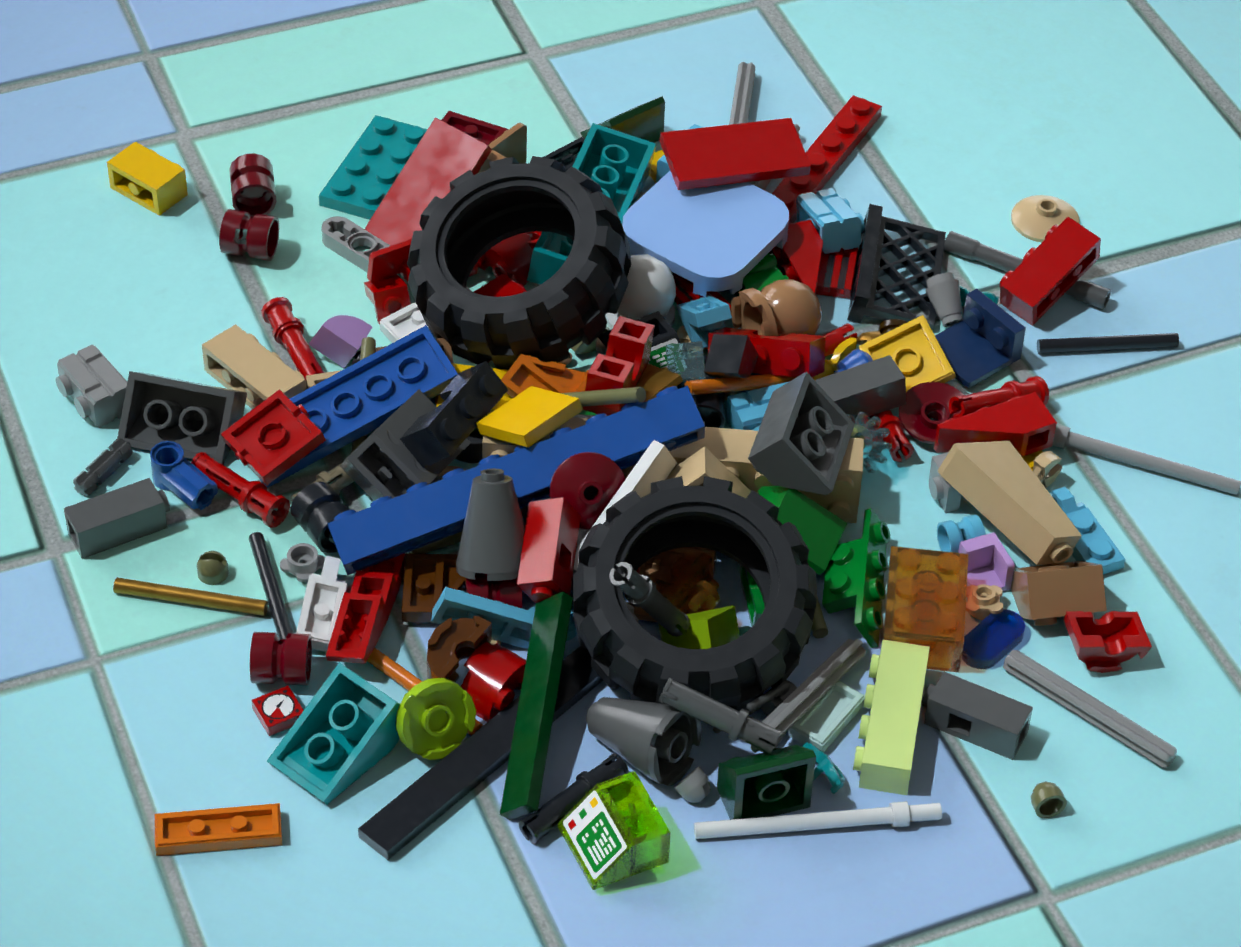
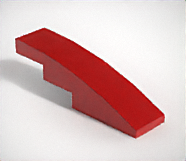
M406 553L365 568L362 571L356 570L350 593L344 592L326 653L327 661L361 664L367 662L378 643L399 592L405 572Z

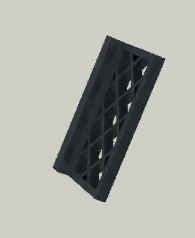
M869 204L864 218L865 230L861 233V244L858 247L847 320L861 324L863 316L866 315L885 321L901 319L909 322L919 317L914 315L909 309L918 306L927 316L926 320L931 330H933L936 311L926 293L920 295L912 286L921 283L925 288H928L927 279L941 274L946 232L882 216V206ZM885 230L897 232L901 238L893 240ZM924 239L936 242V246L926 249L918 240ZM909 244L916 253L908 256L900 247ZM891 251L898 260L889 263L882 254ZM924 260L932 269L923 272L916 263ZM906 267L914 276L905 279L897 270ZM887 274L895 284L886 286L879 277ZM903 290L910 300L902 303L894 293ZM885 298L892 307L874 305V301Z

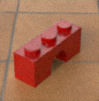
M619 316L609 334L606 355L598 353L587 373L585 391L636 387L649 363L655 325ZM627 403L584 406L582 409L597 415L605 413L609 416L620 412L621 408Z
M728 327L708 334V353L713 334L748 335L758 353L757 362L752 373L798 377L807 372L811 377H814L825 371L826 336L796 333L784 336L758 335V330Z

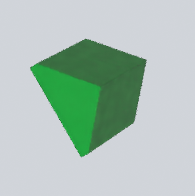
M780 486L761 487L758 490V494L779 508L777 519L782 524L790 522L796 526L809 549L807 559L809 566L817 574L821 575L826 570L848 523L796 489Z

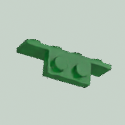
M872 508L864 511L862 538L837 545L825 570L822 605L829 614L856 607L854 625L869 646L874 648L879 646L880 629L883 628L881 610L882 600L886 597L884 573L888 570L886 549L887 543L890 542V532L887 524L879 520Z

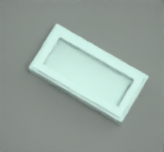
M838 681L789 729L788 736L803 745L806 742L811 743L825 752L864 707L865 695Z

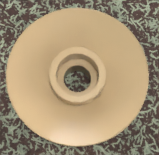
M1035 195L1020 200L1013 207L1011 222L1016 231L1022 236L1042 243L1052 226L1056 224L1059 226L1067 217L1079 223V216L1077 211L1062 199L1047 195Z

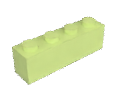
M883 639L880 655L872 654L869 678H876L875 685L867 684L864 708H869L871 711L870 716L862 715L858 739L866 740L865 747H856L853 770L861 771L859 788L907 795L929 646Z

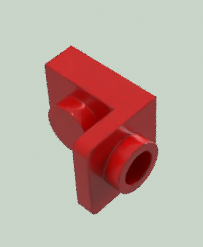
M398 275L375 283L370 281L364 282L366 296L374 304L379 325L381 319L411 304L407 284Z

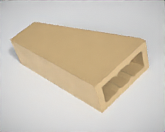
M1010 441L954 443L937 470L954 489L1036 565L1064 563L1070 558L1073 548L1082 536Z

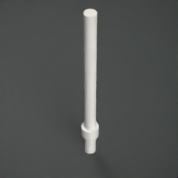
M904 801L892 802L889 804V807L696 822L694 823L695 839L890 823L892 827L909 826L910 822L942 819V809L940 803L908 805V802Z

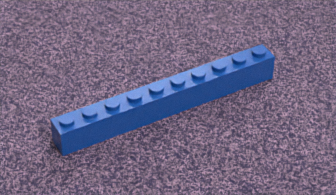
M677 386L668 387L660 391L654 399L646 402L627 403L621 408L620 412L609 416L605 413L595 415L585 422L586 425L573 430L570 427L561 428L553 432L549 439L535 443L529 448L518 445L513 453L502 457L500 455L488 456L478 463L479 466L466 471L463 468L449 471L443 475V479L429 485L427 482H421L409 487L406 490V494L393 499L391 496H384L373 501L370 504L371 507L359 512L348 510L334 517L335 521L327 524L347 575L355 573L356 570H363L462 532L472 482L475 477L481 475L482 470L502 469L504 470V475L512 477L521 509L528 506L529 502L550 498V483L555 470L565 459L574 454L582 452L600 453L609 457L623 470L636 465L654 440L665 445L668 451H672L705 438V425L688 386L680 389Z

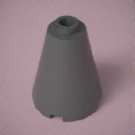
M502 469L482 470L481 475L475 477L472 482L456 561V571L460 576L475 580V573H486L487 581L518 578L525 524L513 479L508 475H504V470Z
M603 697L590 706L586 715L590 734L657 784L670 786L681 780L694 761L693 758L688 757L693 744L699 746L701 741V720L667 704Z

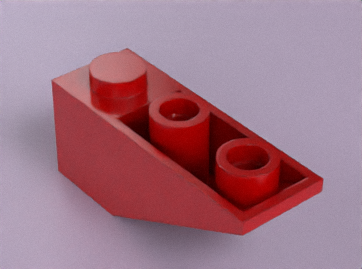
M811 220L788 224L787 242L782 249L775 246L769 254L773 253L775 255L778 269L783 275L808 285L815 294L817 293L823 240Z
M1033 392L1024 396H1016L1006 402L991 407H983L976 412L958 418H950L943 423L937 424L934 450L937 453L949 452L954 443L1010 441L1021 457L1052 447L1057 422L1037 393Z

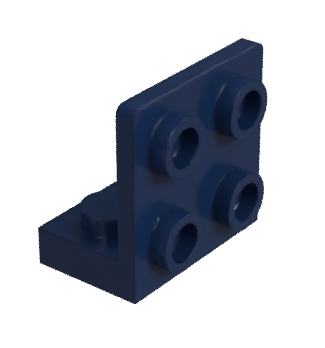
M975 289L966 294L963 320L935 335L955 372L956 379L967 388H971L1021 359L1026 327L981 291Z

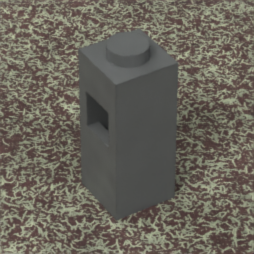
M890 355L815 380L853 422L906 404L905 377Z
M150 478L64 508L68 535L82 559L166 529L167 520L165 512L170 511V505L163 490L157 491Z
M945 671L936 685L929 684L922 700V706L927 707L924 724L1011 760L1014 759L1028 733L1033 707Z

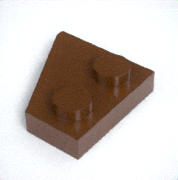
M406 553L402 622H431L432 610L445 587L465 591L466 578L460 576L456 571L458 554Z

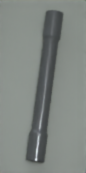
M953 231L949 232L944 243L945 251L969 260L980 261L1006 272L1014 271L1023 260ZM1080 279L1065 294L1071 295L1076 300L1104 309L1109 301L1111 290Z

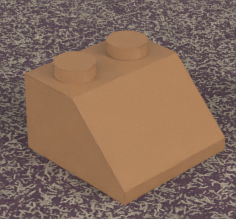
M1072 561L1014 568L1011 584L1013 597L1021 618L1034 620V626L1057 624V617L1065 616L1066 611L1092 612L1094 619V612L1107 611L1102 564Z

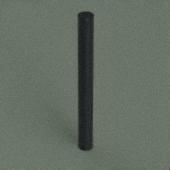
M1178 333L1037 340L1038 354L1179 346Z
M254 532L248 538L276 632L280 639H285L288 633H293L264 536L261 532Z

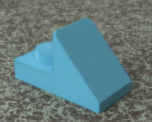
M711 296L676 305L691 343L698 350L708 347V334L710 332L724 328V320L732 318L729 304Z

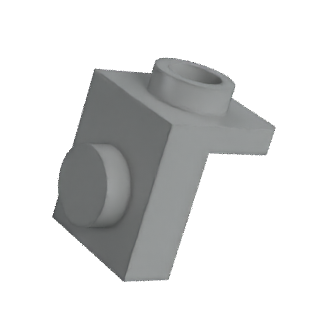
M949 452L932 456L929 476L931 496L934 500L938 499L945 513L959 510L961 494L937 471Z

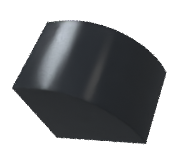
M713 334L704 373L708 377L748 378L752 374L758 358V353L748 335Z

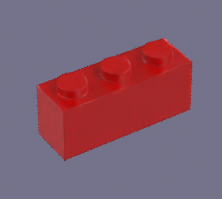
M1067 217L1059 226L1057 224L1052 226L1047 232L1044 241L1037 248L1032 247L1028 250L1022 263L1014 271L1010 270L1003 276L999 284L1000 304L1033 326L1100 258L1101 238L1070 217Z

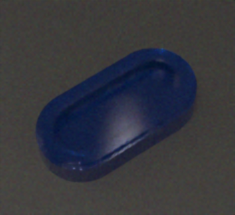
M1003 609L998 614L991 613L964 636L960 651L962 660L967 665L976 669L993 667L1022 641L1025 631L1023 618L1018 613Z

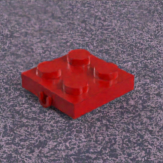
M280 389L221 433L224 442L235 452L236 458L240 459L244 466L247 465L266 485L326 441L322 431L309 419L310 416L301 404L296 406Z

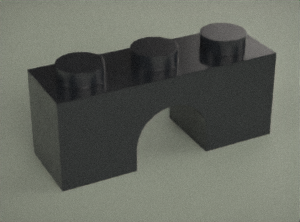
M487 361L460 372L439 394L444 402L431 412L420 416L400 440L422 468L448 458L477 427L476 422L484 418L505 395L508 388Z

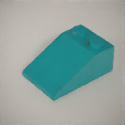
M339 662L268 758L267 762L328 805L390 753L398 743L400 738L396 729V716L400 704Z

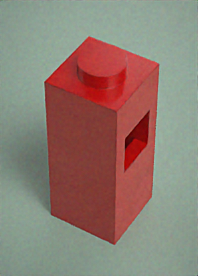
M564 497L532 501L528 505L517 585L534 603L560 592H565L568 595L571 592L581 515Z

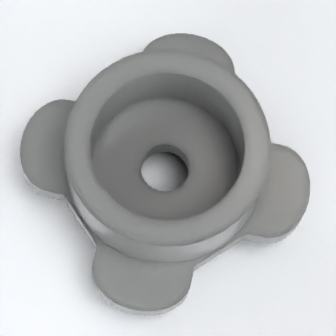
M296 544L288 550L287 558L280 561V569L283 572L292 573L300 582H308L309 575L323 568L325 557L318 555L316 548L310 544Z

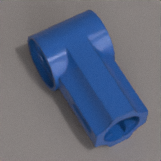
M163 441L151 449L152 478L156 487L161 490H171L192 509L203 510L211 504L212 499L218 493L217 484L184 457V451L180 444L173 441Z

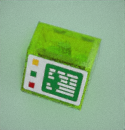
M635 771L596 784L558 823L562 836L592 890L669 863L671 832Z

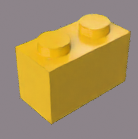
M137 142L132 143L107 161L110 188L159 216L188 195L185 169Z

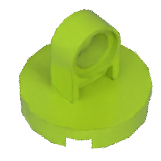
M445 678L426 679L413 686L404 695L397 710L396 729L400 741L413 753L429 760L443 759L461 744L460 742L465 738L468 730L470 732L473 731L476 709L472 697L456 682Z

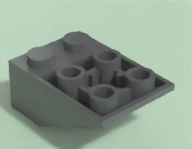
M418 389L342 462L340 467L373 501L384 496H391L393 499L406 494V490L415 484L427 482L429 485L471 442L466 438L450 457L422 468L400 440L420 416L437 408Z

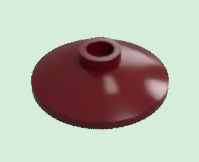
M941 382L918 384L906 392V404L899 406V419L903 423L904 429L912 437L924 443L935 444L937 424L943 423L954 416V414H950L948 408L950 399L964 394L957 388ZM930 418H936L939 421H933Z
M596 452L574 454L565 459L555 470L550 483V499L564 497L581 515L579 528L591 529L625 481V477L619 466L605 455ZM588 486H595L597 489V494L593 499H586L584 497V490Z

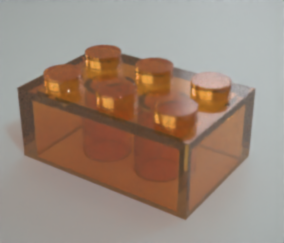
M891 546L882 640L929 646L927 669L959 672L965 632L968 554Z

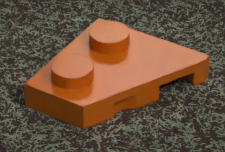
M520 354L501 381L508 388L506 393L512 398L530 386L557 393L585 391L589 370L581 372L565 368L566 364L553 361L543 362L536 357Z

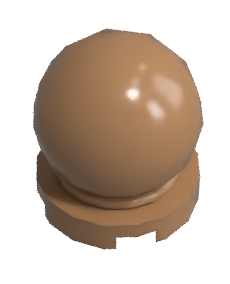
M793 279L777 280L762 288L761 291L755 288L740 291V295L734 297L731 302L733 327L758 330V335L784 336L791 333L815 335L819 329L822 317L821 305L816 294L808 285Z

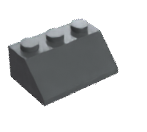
M129 371L117 439L122 438L134 448L149 451L160 442L173 441L181 445L185 458L193 459L196 454L205 452L211 458L224 465L231 448L224 442L221 433L243 417L247 392L144 372Z
M805 372L773 391L748 459L755 470L763 474L772 485L828 495L833 491L855 424L817 382Z

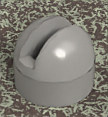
M700 767L693 770L674 787L681 797L692 803L703 801L711 790L710 781Z

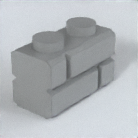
M92 344L79 350L76 355L73 353L59 359L57 363L59 374L56 377L57 387L64 397L71 396L73 398L76 410L82 418L89 417L99 428L113 422L115 417L121 418L127 381L96 346Z

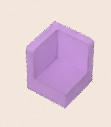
M995 532L960 542L956 568L967 586L995 585L1000 587L1003 592L1011 589L1015 565Z

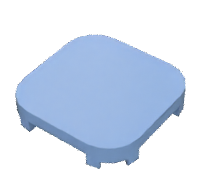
M669 171L627 210L623 216L622 226L629 242L630 255L648 254L664 262L673 273L693 282L694 294L706 297L707 291L720 292L729 289L733 295L742 289L743 278L775 246L782 249L787 242L789 210L785 203L775 195L749 182L678 190L672 173Z

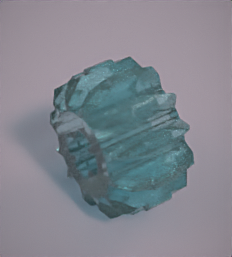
M859 412L855 419L852 415L847 414L855 424L850 438H865L863 470L865 468L868 473L876 472L875 461L882 464L887 462L886 456L881 453L882 449H892L891 443L883 442L882 440L890 434L888 428L878 429L881 424L879 417L874 416L869 419L867 413Z

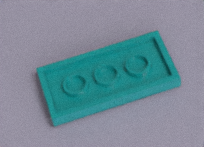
M375 115L319 194V206L370 220L427 129Z

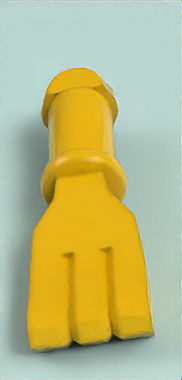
M850 337L840 343L834 350L832 358L825 360V371L814 376V380L834 374L838 363L856 349L857 339Z

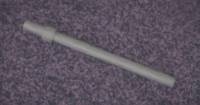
M1056 425L1052 446L1065 449V446H1069L1238 495L1241 481L1073 433L1070 432L1071 428Z

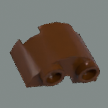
M473 616V619L460 618L453 621L452 618H449L435 628L428 640V679L445 678L456 682L459 679V674L456 672V669L459 667V661L465 658L468 659L477 648L486 642L490 643L492 641V623L479 616Z

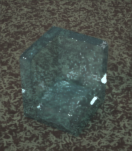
M702 341L666 345L669 371L680 374L683 379L682 382L706 379Z

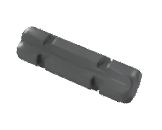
M122 438L116 439L108 447L109 450L105 449L85 468L87 472L82 471L73 480L74 489L84 496H89L98 488L96 483L101 485L121 466L119 462L124 463L132 455L131 444L125 442Z

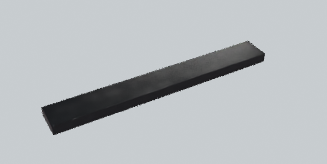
M582 646L578 647L563 660L553 722L603 681L591 667L592 657L589 651ZM520 696L359 827V838L389 860L509 760Z

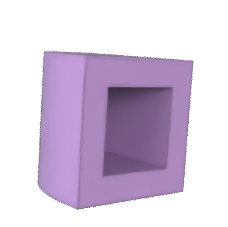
M334 316L324 322L309 342V345L342 368H345L359 350L362 339L367 337L372 326L353 316Z

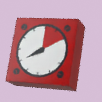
M288 685L252 699V709L269 736L291 728L304 711Z

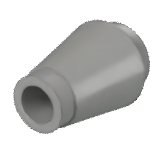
M951 272L938 274L927 279L928 288H926L925 292L942 321L943 327H951L962 321L959 280L955 279Z

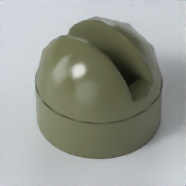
M212 550L200 556L197 562V573L200 581L208 585H216L226 580L229 574L228 563L220 552Z
M1047 781L1039 783L1031 794V804L1037 816L1041 818H1050L1058 815L1065 809L1067 804L1062 790L1055 783Z

